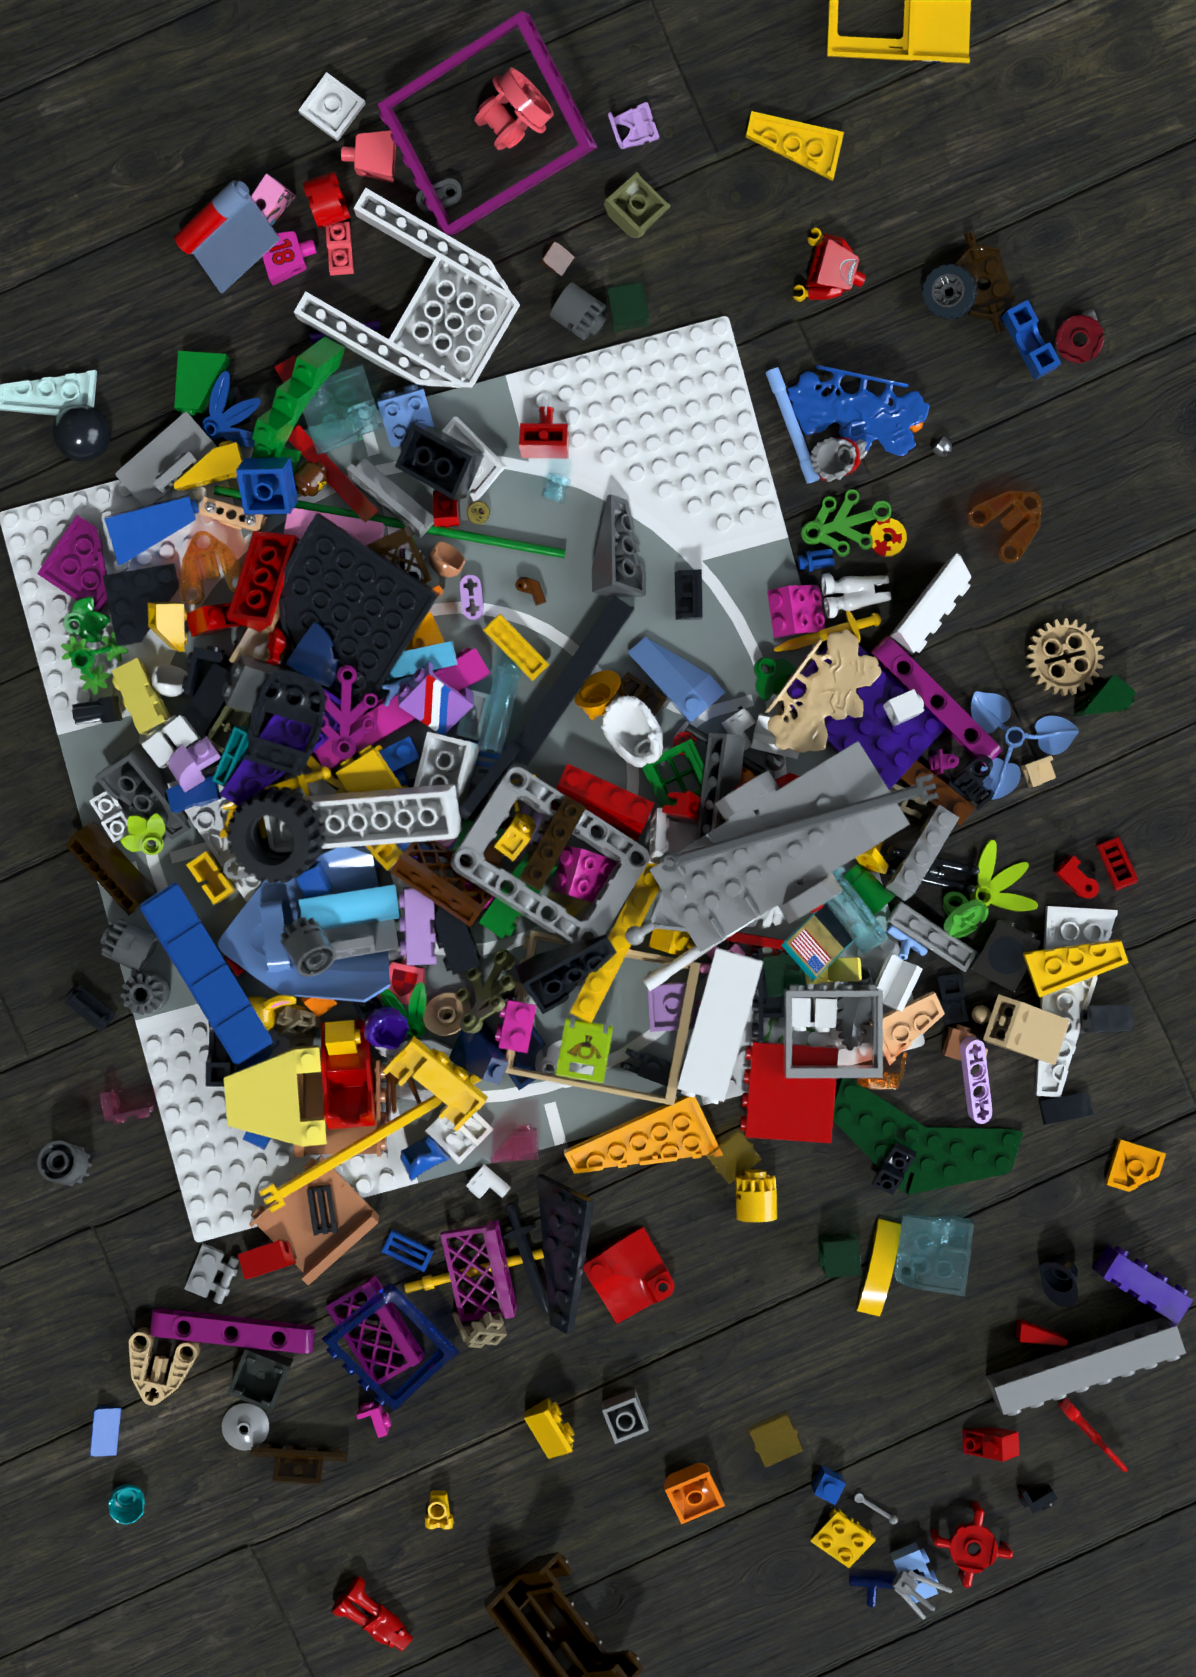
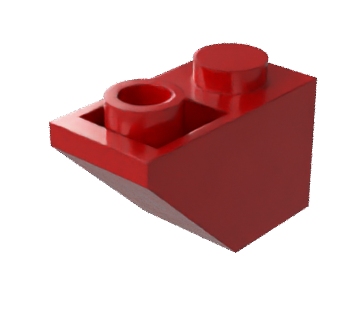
M231 603L202 606L187 613L191 637L214 634L243 625L227 618Z
M1003 1428L962 1430L964 1454L1002 1462L1019 1456L1018 1431Z

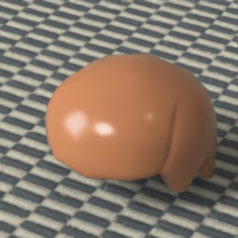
M437 542L429 554V562L432 569L438 575L447 578L457 576L463 569L466 561L455 547L446 542Z

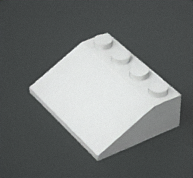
M958 554L954 555L942 566L889 636L910 655L915 651L921 652L927 644L925 640L930 632L934 634L942 624L939 620L943 614L949 615L956 606V603L953 602L958 595L963 596L971 586L968 584L971 575Z

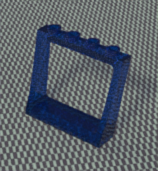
M391 1283L321 1338L329 1346L326 1351L335 1360L340 1357L345 1362L342 1367L351 1376L356 1373L360 1377L357 1382L367 1392L371 1388L376 1393L374 1398L383 1407L388 1404L394 1411L460 1352ZM389 1302H393L438 1349L394 1395H388L338 1345L340 1338Z

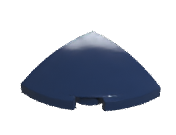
M315 621L301 639L286 664L299 673L316 680L319 684L331 688L337 674L338 659H334L331 648L334 646V643L326 630Z

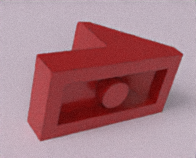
M437 490L433 491L434 527L459 526L460 524L458 499L453 500Z

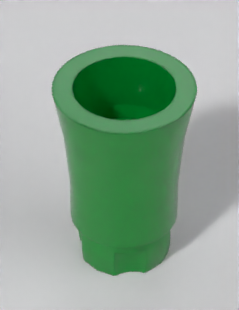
M857 863L842 877L843 881L850 885L848 888L861 901L871 917L876 915L896 896L886 889L868 870L865 871L860 863Z

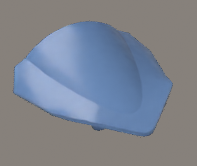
M339 847L322 853L316 859L315 863L321 862L333 886L328 895L379 887L373 855L370 852L355 847ZM294 878L286 883L279 881L276 884L268 883V880L264 881L218 941V947L223 954L280 995L288 994L298 997L366 1002L391 987L388 951L336 959L327 970L315 976L307 977L298 973L280 942L282 940L280 935L287 933L285 927L301 917L299 900L306 899L297 880Z

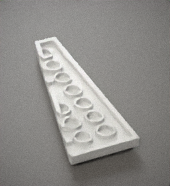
M1046 906L1043 949L1109 940L1118 910ZM1097 975L1040 997V1009L1069 1019L1070 1023L1056 1064L1052 1065L1037 1060L1036 1096L1061 1097L1068 1074V1067L1075 1052V1045L1081 1029L1080 1011L1081 1009L1087 1010V1006L1090 1004L1098 978Z

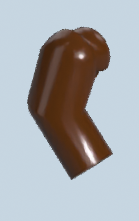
M521 577L516 580V589L531 594L536 606L547 602L538 581L528 577Z

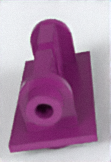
M942 749L932 751V756H929V769L933 770L935 775L943 774V770L955 768L959 763V759L955 754H942Z

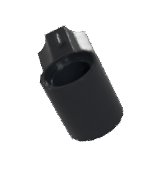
M119 696L99 698L98 701L72 705L75 725L94 722L109 723L123 720Z

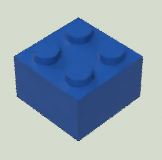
M290 457L244 458L236 469L244 515L291 514L298 503Z

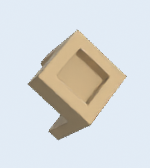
M1052 755L1021 765L1029 788L1039 786L1056 778L1050 762L1053 760Z

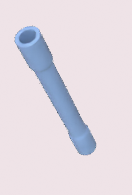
M778 367L766 372V376L772 392L775 394L798 455L804 478L807 484L815 482L820 477L818 472H814L815 468L811 466L813 461L810 458V453L787 395L782 375Z

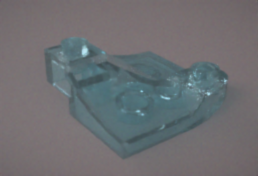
M362 365L329 376L303 411L318 455L362 440V435L384 428Z
M903 1214L894 1266V1275L897 1281L905 1286L916 1289L965 1296L972 1251L973 1219L954 1216L928 1217ZM904 1267L910 1268V1272L903 1273L902 1269Z

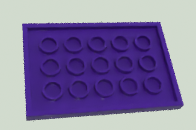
M828 646L819 655L826 654ZM861 646L858 647V656H870ZM830 659L824 660L829 665L832 663ZM815 660L805 669L802 675L810 677V675L818 672L819 668ZM878 663V666L881 668V675L871 686L856 688V694L863 700V717L852 718L849 715L845 719L835 720L829 715L824 718V723L828 732L827 744L839 753L859 741L888 790H890L941 734L946 726L924 706L925 711L920 715L893 727L883 705L887 701L909 691ZM796 679L786 691L792 699H798L804 696L807 688L803 682ZM795 702L797 706L802 705V702ZM791 704L792 711L798 716L796 708Z

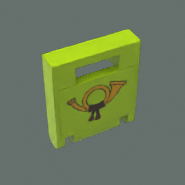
M566 1018L556 1075L603 1084L613 1026L609 1025L607 1034L603 1033L604 1024L593 1022L589 1024L575 1019L574 1028L569 1027L571 1018ZM570 1062L594 1066L593 1074L588 1075L569 1071Z

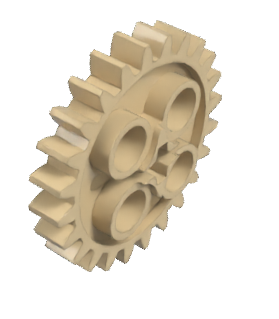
M1067 618L1063 619L1062 625H1060L1058 619L1053 621V627L1049 623L1044 624L1045 631L1042 629L1036 631L1039 638L1035 636L1030 638L1035 644L1027 646V649L1032 651V654L1025 656V658L1032 660V663L1026 667L1034 668V672L1030 674V677L1038 676L1039 678L1035 684L1045 683L1044 691L1052 687L1053 695L1057 694L1059 689L1062 696L1067 695L1068 689L1072 695L1076 694V687L1080 691H1084V683L1089 686L1093 685L1090 677H1099L1095 669L1103 668L1101 664L1097 663L1098 660L1104 659V656L1098 655V651L1102 650L1103 646H1096L1095 644L1100 638L1092 639L1091 635L1094 630L1086 632L1085 623L1077 627L1078 622L1076 619L1070 625ZM1070 637L1077 639L1078 647L1076 649L1069 646L1068 640ZM1048 642L1055 646V653L1053 655L1048 654L1045 650ZM1082 650L1085 651L1084 655L1072 657L1066 661L1060 660L1049 664L1044 662L1046 659L1055 658L1063 654L1067 655ZM1076 660L1083 662L1084 669L1082 672L1075 669L1074 663ZM1053 665L1061 669L1059 678L1054 677L1051 673Z

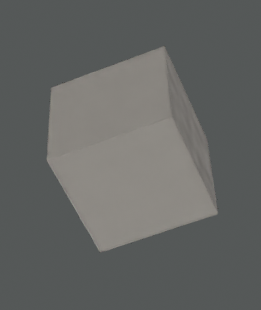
M635 1389L602 1401V1412L615 1444L649 1431L648 1421Z

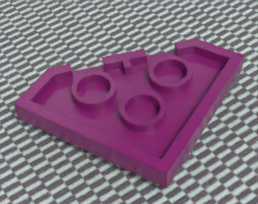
M76 515L37 574L76 601L84 597H93V611L101 612L108 601L103 575L108 574L100 532L91 523Z

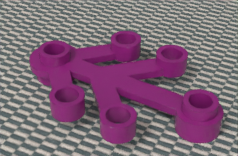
M343 665L337 671V679L342 683L341 710L330 701L329 695L324 691L326 695L325 709L340 724V735L328 725V719L323 716L325 725L321 730L333 742L332 751L339 759L351 758L356 751L355 743L367 732H372L377 727L375 719L366 717L363 719L362 725L349 735L350 725L368 708H373L378 703V698L375 694L367 693L364 695L363 700L350 711L351 686L356 680L357 673L349 665ZM345 671H350L352 674L348 680L343 678ZM368 696H373L375 699L372 705L366 703ZM367 720H372L374 723L371 729L365 727ZM342 743H347L349 746L346 752L340 751Z

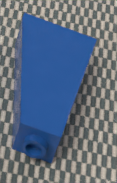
M189 494L105 516L104 520L118 565L126 563L195 521V514L199 513L196 499L191 500Z

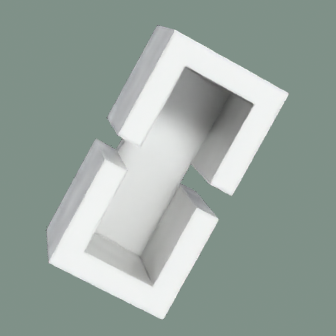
M174 715L165 721L163 730L160 732L154 730L145 737L147 741L142 746L159 768L167 767L170 757L177 750L166 735L170 737L177 748L184 745L187 749L202 740L184 716L180 715L177 717Z
M792 997V1031H806V1027H816L817 1032H830V1028H836V998L813 997V1019L810 1021L811 998Z

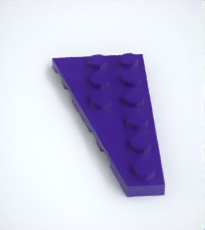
M323 689L329 695L330 701L341 710V700ZM325 709L324 716L328 719V725L336 733L340 732V724ZM273 714L258 737L304 751L312 726ZM323 718V722H322V727L325 725V719H324V718ZM322 730L312 752L329 739ZM243 758L220 792V795L235 805L240 806L243 801L257 791L265 789L284 775L285 772Z

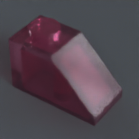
M531 1124L517 1125V1129H513L493 1152L490 1158L491 1163L539 1159L537 1127L531 1128Z

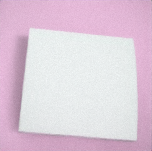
M476 1112L457 1132L453 1129L454 1124L446 1117L443 1119L438 1117L424 1132L430 1135L439 1147L459 1165L494 1129Z

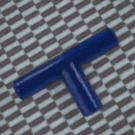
M849 1577L850 1586L868 1587V1607L876 1606L877 1588L895 1589L892 1586L894 1579Z

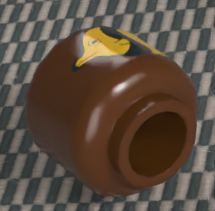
M304 462L293 474L296 491L304 497L307 495L311 497L316 496L328 483L326 468L319 462Z

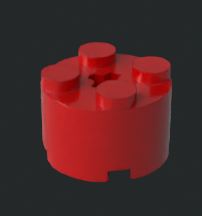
M335 171L303 182L311 211L319 229L351 218Z

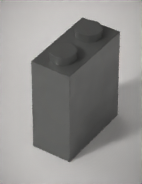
M241 654L238 662H234L229 681L225 682L222 688V696L226 706L251 713L265 681L271 675L280 671H295L280 665L265 664L266 661ZM265 712L264 717L271 718L273 714Z

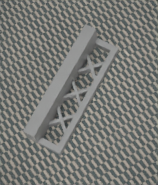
M365 458L356 467L351 464L347 468L348 476L355 484L406 527L410 526L413 533L419 538L434 524L433 516Z

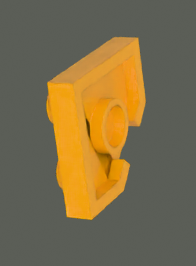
M1118 1139L1105 1184L1128 1192L1138 1188L1137 1186L1159 1177L1166 1153Z

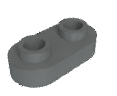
M445 179L433 184L444 208L460 201L462 189L459 182L455 179ZM420 190L416 196L419 210L426 214L434 213L424 204L426 197L423 191ZM453 190L455 193L453 196H447L446 192Z

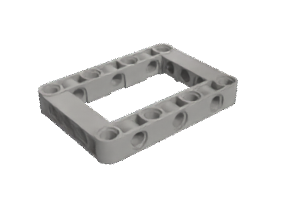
M514 767L502 776L452 856L451 866L453 870L569 945L580 942L584 932L588 933L591 938L604 935L648 864L649 853L647 849L585 809L572 834L616 862V865L582 921L575 919L566 913V909L544 895L536 894L525 887L526 884L502 868L497 869L484 860L483 852L491 840L496 837V831L509 816L508 812L517 799L546 818L551 819L556 813L551 810V801L555 800L561 804L565 795L525 769ZM514 774L519 777V786L511 784V775ZM592 826L599 829V838H594L591 835L590 830ZM632 852L639 855L640 861L638 864H634L631 861L630 856ZM461 855H466L470 859L468 868L460 865L459 858ZM502 881L508 882L511 886L508 894L503 893L500 889ZM543 907H547L551 911V917L548 920L541 916V909Z

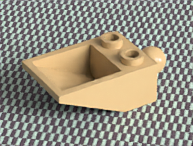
M999 994L992 1013L984 1005L976 1006L972 1011V1018L976 1023L985 1024L989 1022L983 1038L987 1043L1052 1065L1056 1064L1070 1023L1069 1019ZM1009 1008L1013 1009L1011 1017L1005 1015V1011ZM1000 1031L1006 1032L1004 1039L998 1038Z

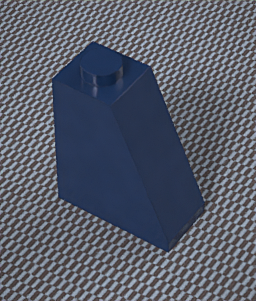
M483 1021V1026L477 1033H466L461 1029L449 1057L450 1061L480 1079L500 1085L509 1064L485 1021Z

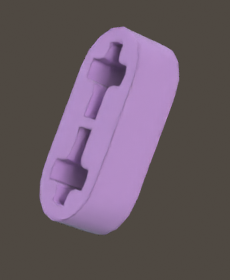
M466 575L460 581L462 612L467 619L475 621L480 619L484 613L482 585L478 577ZM468 580H472L474 584H477V587L473 588L474 596H469L468 588H464V585L468 584ZM473 599L475 606L480 607V611H476L475 616H471L470 612H466V608H470V600Z

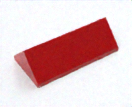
M253 531L227 615L229 620L258 632L263 631L272 624L284 584V571L293 554L298 538L296 535Z

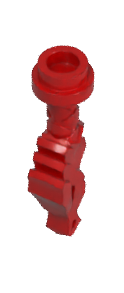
M280 617L273 631H270L268 634L269 643L266 649L269 651V657L265 664H279V656L286 645L285 635L280 630V627H282Z

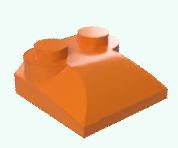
M696 1463L674 1472L666 1478L663 1484L681 1524L725 1506L710 1469L706 1464Z

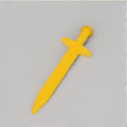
M846 611V623L790 639L775 647L774 651L796 650L816 644L820 638H822V641H826L830 633L843 632L845 629L855 635L860 642L859 629L875 625V627L879 626L881 617L877 613H872V616L855 621L852 613Z
M321 766L320 770L305 775L302 772L301 776L268 786L265 789L272 786L279 787V790L283 787H288L292 790L301 787L305 795L310 796L308 784L323 778L329 779L331 771L328 767ZM230 801L223 805L222 809H233L238 806Z

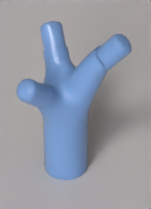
M410 675L392 684L382 685V689L390 690L384 703L385 706H389L391 699L398 693L399 688L412 679Z

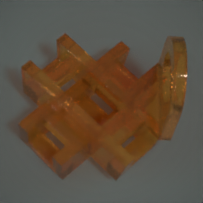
M903 1051L899 1072L883 1070V1078H858L857 1084L868 1089L897 1090L903 1077L907 1052Z

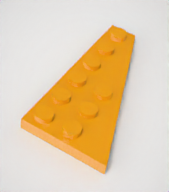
M686 1095L675 1099L674 1105L664 1104L564 1150V1154L574 1174L599 1171L608 1167L618 1166V1168H623L632 1164L647 1165L677 1161L680 1158L692 1157L695 1159L702 1158L701 1156L723 1155L696 1096L689 1097Z

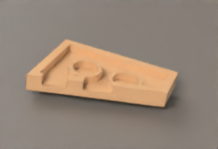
M934 991L907 1003L902 1012L894 1009L883 1015V1054L889 1065L896 1060L895 1058L903 1050L906 1051L921 1033L924 1034L945 1014Z

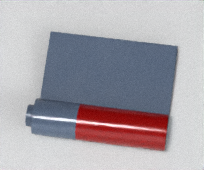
M235 180L231 181L174 236L176 244L182 251L195 255L220 293H224L281 240L250 196L248 187L243 182Z

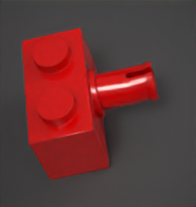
M545 406L539 408V423H520L519 448L521 458L569 459L570 435L568 424H553L554 409L547 406V415Z

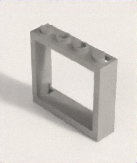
M798 984L790 985V989H784V1076L786 1078H883V991L876 989V985L864 984L862 989H852V985L840 984L838 989H828V985L824 984L814 985V989H804V985ZM792 997H872V1065H792Z

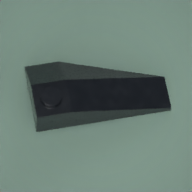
M604 934L534 955L516 965L515 968L523 987L541 1013L544 1014L564 1003L569 998L568 994L576 987L580 988L585 983L584 979L591 972H597L617 951L607 935Z

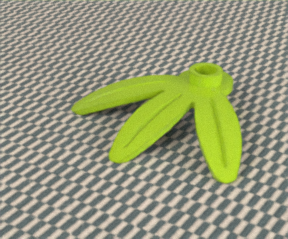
M989 840L978 861L980 869L977 875L978 885L975 886V892L970 894V900H979L978 893L980 892L983 895L982 902L987 907L993 904L1010 911L1037 909L1038 903L1032 899L1016 894L1000 893V891L1015 883L1026 872L1029 864L1028 862L1014 864L1002 870L991 880L995 867L997 844L995 840Z

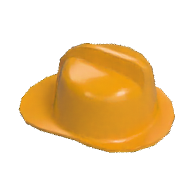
M603 670L591 675L574 697L575 704L581 707L591 720L604 715L605 708L611 704L615 693L620 687V676L611 670Z

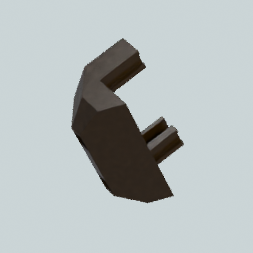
M559 1552L535 1557L505 1579L484 1600L485 1610L535 1677H638L644 1671L639 1657L631 1650L606 1652L602 1647L601 1640L588 1628V1622L574 1609V1603L560 1590V1584L556 1577L570 1575L573 1571L568 1566V1560Z

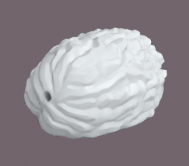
M620 696L617 700L611 701V704L605 708L606 711L602 717L601 729L606 739L620 757L635 767L639 768L647 763L656 762L662 755L663 734L651 710L635 696Z

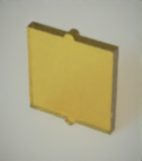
M740 1130L706 1155L716 1167V1173H720L728 1184H731L736 1180V1177H740L746 1170H749L762 1160L754 1150L753 1143L748 1142Z
M787 1414L749 1431L756 1445L755 1451L759 1452L765 1468L803 1451L796 1436L798 1432L793 1429Z

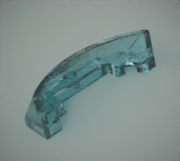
M836 869L832 874L843 891L825 903L849 933L862 954H865L886 941L889 937L858 893Z

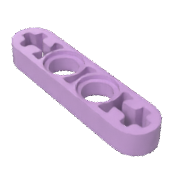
M968 1036L960 1044L968 1115L975 1122L983 1124L988 1122L992 1116L985 1046L976 1037ZM979 1064L978 1072L971 1075V1068ZM981 1085V1093L977 1096H974V1089L977 1086Z

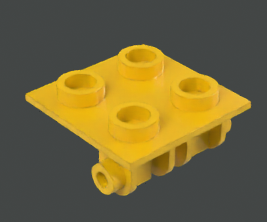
M834 1508L830 1512V1520L810 1541L850 1568L876 1541V1538L871 1534V1530L862 1527L858 1521L853 1523L854 1519L852 1517L848 1519V1516L842 1513V1510Z

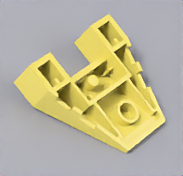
M319 1045L291 1048L281 1054L224 1077L227 1126L299 1146L327 1144L324 1116L300 1119L297 1074L321 1072Z

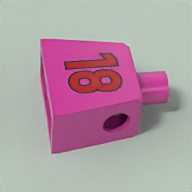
M293 231L276 233L281 240L263 256L267 274L273 286L307 269L304 257L317 253L313 239L299 243L298 237Z

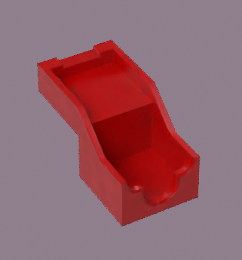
M361 1019L355 1021L356 1029L361 1030L362 1042L357 1044L358 1053L340 1055L328 1054L325 1044V1022H321L323 1116L328 1130L376 1126L375 1081L371 1066V1044L364 1037V1022Z

